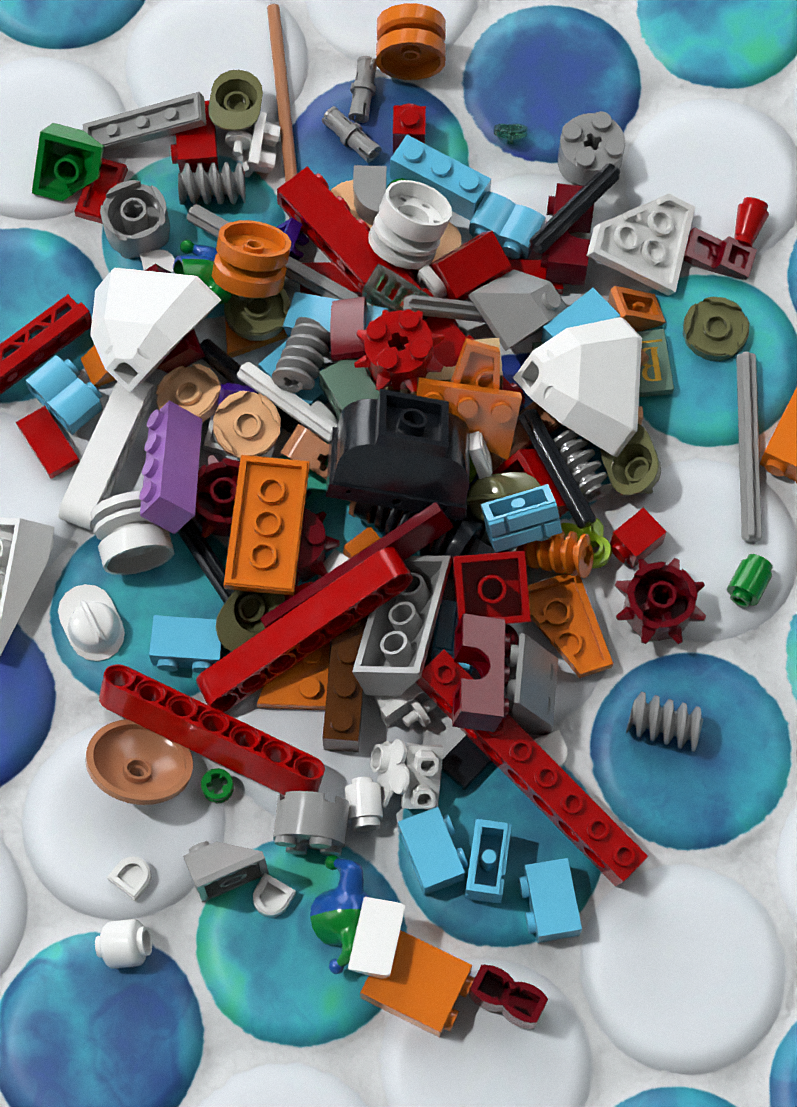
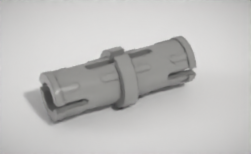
M370 56L358 58L355 81L351 83L350 88L352 102L348 118L354 120L356 115L355 122L365 123L369 120L371 99L376 93L374 79L377 65L376 59H372Z
M335 106L326 111L323 115L322 123L340 137V142L346 147L349 145L367 163L372 162L379 155L378 152L381 151V147L362 131L363 127L357 122L353 123Z

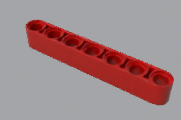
M393 547L379 550L199 674L196 684L207 705L221 712L231 709L404 591L412 583L413 577L397 550Z
M115 664L105 669L99 702L107 710L283 795L289 791H319L325 767L322 761L315 756L132 668Z

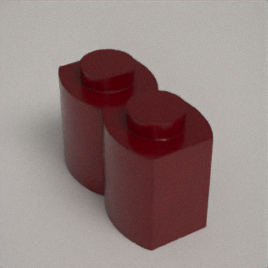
M486 964L481 965L469 990V997L479 1007L491 1012H501L509 1022L524 1029L535 1028L548 1001L547 996L534 985L525 982H515L506 971Z

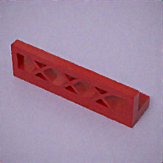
M67 294L0 344V395L91 328L92 318L90 311L82 302L77 304ZM67 307L71 309L63 316H61L59 319H57V314L62 312ZM37 329L43 330L39 334L34 336L32 339H30L31 334L35 332ZM10 349H17L4 359V354L6 352H8Z

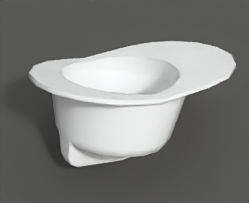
M84 584L76 586L65 593L59 603L58 614L61 625L76 653L86 660L92 661L106 660L116 654L123 644L125 632L120 616L105 590L95 585Z

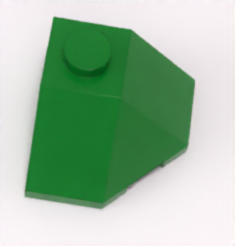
M57 123L50 124L40 131L32 194L64 201L80 189L100 177L104 146L84 130Z

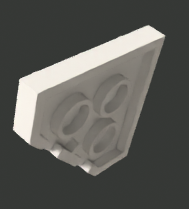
M668 193L654 201L601 222L593 229L587 256L669 296L676 292L695 206Z

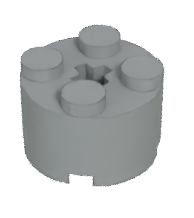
M602 111L582 114L566 123L562 129L558 152V167L562 176L571 184L577 183L585 186L606 164L612 163L620 169L625 149V136L622 129L611 119L608 113Z
M129 180L115 185L108 191L103 205H101L100 214L107 241L114 250L119 252L122 257L132 259L140 257L142 253L159 250L167 244L170 232L167 206L164 196L156 187L141 184V181Z
M289 791L285 793V797L279 794L273 833L275 844L286 847V852L290 854L306 855L307 849L320 850L322 855L329 856L334 854L341 856L342 848L345 847L349 801L335 796V803L324 799L325 793L311 791Z

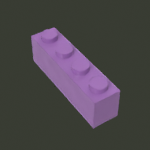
M169 400L160 410H154L147 421L149 431L144 447L146 460L142 469L144 479L139 499L141 500V517L175 534L195 516L202 419Z

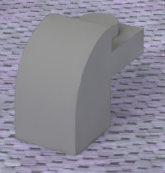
M354 165V207L361 219L373 226V221L379 213V206L386 191L387 166Z

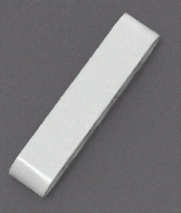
M118 381L116 382L63 497L58 513L59 519L89 530L94 529L95 526L92 523L90 512L94 506L109 498L155 395V384L143 381L129 393Z

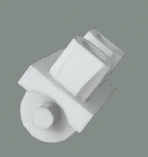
M260 111L257 122L249 127L247 132L246 129L229 131L226 134L225 142L233 148L232 154L234 156H242L244 150L242 167L245 177L248 178L253 171L270 174L275 165L276 154L262 150L261 145L265 144L275 147L279 139L281 127L267 122V113Z
M416 683L411 685L400 696H375V700L380 708L381 720L387 728L401 718L407 727L415 721H418L423 727L431 723L427 713L434 709L436 705Z
M407 743L408 753L405 764L409 769L410 782L407 792L401 797V807L426 810L438 807L444 747L442 745Z

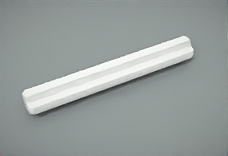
M247 362L240 367L237 373L238 379L259 394L266 396L277 407L329 443L332 428L337 427L335 422L294 393L280 389L274 384L269 375L252 363Z

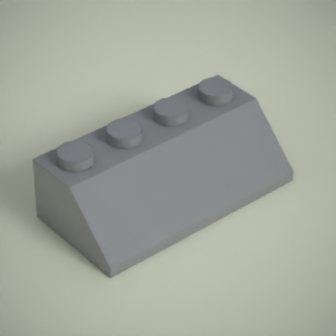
M410 556L405 559L404 563L413 577L412 583L404 591L368 615L352 671L366 695L400 696L421 678L452 563L451 556Z

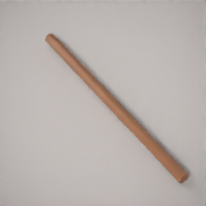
M270 4L267 6L279 126L281 127L280 136L285 182H287L297 174L280 7L278 4Z

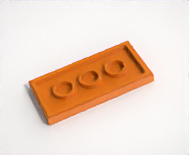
M241 455L224 577V589L294 596L310 461Z

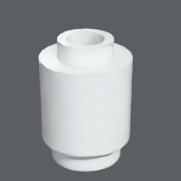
M371 777L352 779L351 784L345 787V799L349 801L348 822L351 823L352 831L368 832L379 829L380 820L383 819L380 784L373 782Z

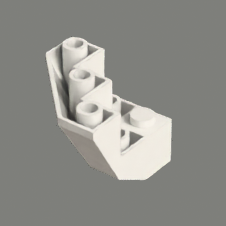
M114 268L95 290L90 336L104 368L131 393L154 372L177 344L210 314L221 299L198 276Z
M621 317L566 328L533 350L513 379L534 402L561 424L609 454L618 457L637 432L642 337Z

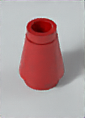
M753 197L743 199V202L737 208L734 239L751 247L753 246L769 216L767 211L768 204Z

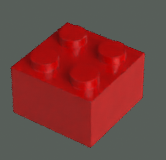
M525 551L452 557L458 623L463 613L505 619V624L531 622Z

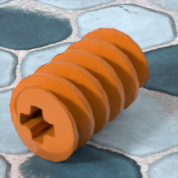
M562 530V533L553 535L548 540H536L520 545L516 549V551H525L526 566L529 565L530 568L534 569L541 567L545 571L554 570L560 574L566 572L571 576L579 575L582 578H586L589 576L593 566L594 554L591 539L588 534L584 533L578 540L576 532L570 531L565 538V532Z

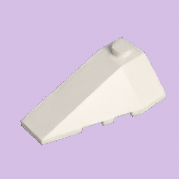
M0 517V656L49 560V554L54 544V526L22 518Z

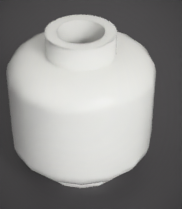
M137 919L108 922L103 926L100 936L96 937V954L99 958H103L105 964L111 969L140 966L146 960V956H149L152 952L150 930L148 927H144Z

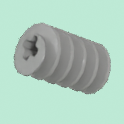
M228 162L224 163L221 172H218L215 163H211L208 172H205L202 163H198L196 172L193 173L189 163H185L183 172L178 173L180 205L185 204L187 196H189L191 203L195 205L198 203L200 195H202L206 205H210L213 195H215L218 204L224 203L226 195H228L231 204H236L239 195L242 196L245 203V172L241 162H237L234 172H231Z
M307 317L296 319L295 326L292 328L290 337L286 341V346L282 350L281 358L276 364V370L272 373V380L280 389L295 393L301 389L311 390L314 388V379L319 376L320 372L318 368L324 365L323 357L328 355V346L331 345L330 332L319 322Z
M569 429L557 436L553 441L589 503L607 495L612 490L613 485H601L607 478V474L605 472L595 474V471L602 464L600 461L590 463L588 461L595 455V451L593 449L583 451V448L589 444V441L585 438L577 440L579 434Z
M641 691L633 702L626 734L635 725L637 737H641L645 730L649 729L650 740L655 741L661 732L664 736V744L668 745L673 737L676 736L678 748L682 749L685 743L690 740L692 752H695L703 724L701 708L696 706L689 715L687 704L682 702L679 708L674 711L672 699H668L664 706L660 707V698L657 695L648 704L646 702V693Z

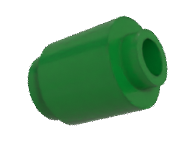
M749 554L746 559L741 560L727 587V592L731 595L730 599L741 607L757 605L772 578L771 571L773 565L764 557L756 554Z

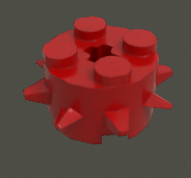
M410 309L392 312L383 310L382 315L372 320L366 330H358L356 333L357 337L364 343L366 355L357 360L354 366L355 368H368L374 380L377 381V391L393 386L394 390L409 389L412 393H415L419 377L426 378L429 372H441L443 366L434 357L433 347L443 341L445 336L444 334H432L427 323L423 320V312L419 310L417 312Z

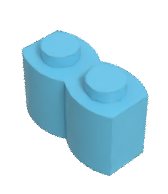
M487 191L470 221L469 234L474 238L482 232L492 230L505 255L513 259H528L532 252L529 247V240L545 224L546 217L529 207L515 204L502 195Z
M55 355L25 381L28 390L73 435L103 410L99 400L102 398V395L91 382L85 384L78 378L80 372L69 359L63 361Z

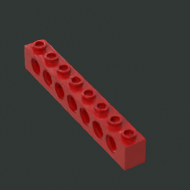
M444 649L423 669L421 678L415 683L452 720L453 693L461 678L474 679L457 662H454V659ZM509 714L506 720L500 722L495 732L460 728L615 887L624 882L648 857Z

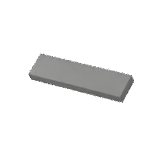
M199 91L82 124L83 130L104 146L103 153L198 128L206 125L204 96Z

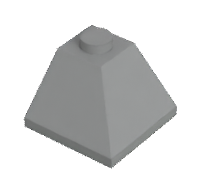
M517 270L506 273L468 295L496 338H499L500 344L505 351L543 330L544 325L567 308V305L550 281Z
M208 841L198 843L188 850L189 854L183 856L202 903L258 879L265 873L269 874L262 851L217 841L209 844Z

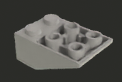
M520 633L518 645L511 644L508 666L510 668V675L506 689V698L509 699L508 714L527 734L544 736L552 733L558 658L528 635Z

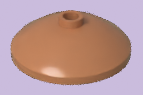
M128 719L105 725L92 736L87 746L85 762L93 782L109 796L126 803L153 805L166 802L179 795L187 787L192 775L193 758L190 749Z

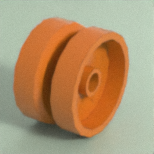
M418 3L399 4L382 11L377 18L378 42L376 43V65L381 72L402 80H420L438 74L445 67L446 44L444 43L446 38V19L442 13L431 6Z
M238 220L226 223L219 230L212 278L222 289L238 296L267 298L277 295L283 290L287 270L285 265L289 259L291 240L282 230L267 223L252 220Z

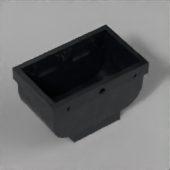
M380 389L378 399L357 400L342 410L338 425L332 428L329 439L326 497L420 513L437 502L449 519L463 521L467 510V493L469 489V429L461 418L449 413L448 401Z

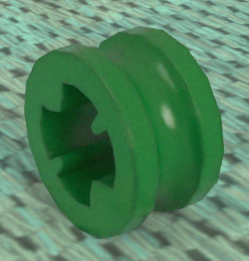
M216 768L207 771L202 777L201 789L207 800L217 804L229 800L234 791V784L227 771ZM215 778H220L221 783L224 780L227 782L226 785L222 786L223 792L220 794H215L214 789L211 792L208 790V787L213 785L212 780Z

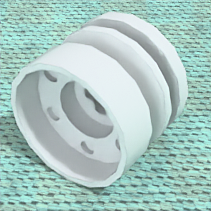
M399 180L391 183L385 191L379 206V213L375 217L374 224L369 231V244L378 256L395 266L406 269H421L427 264L430 265L436 254V249L440 245V238L451 219V205L440 192L424 183L412 180Z
M141 491L112 496L94 506L90 512L92 523L95 526V535L97 539L101 540L98 548L103 568L107 573L114 575L137 574L163 565L174 555L169 531L140 516L141 500L139 495Z

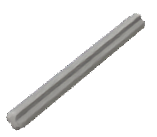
M198 204L189 209L186 217L188 222L217 238L220 228L229 223ZM289 256L288 263L285 265L287 268V278L322 297L339 300L359 297L354 292Z
M743 352L736 357L741 537L744 541L755 542L762 538L757 361L754 353Z

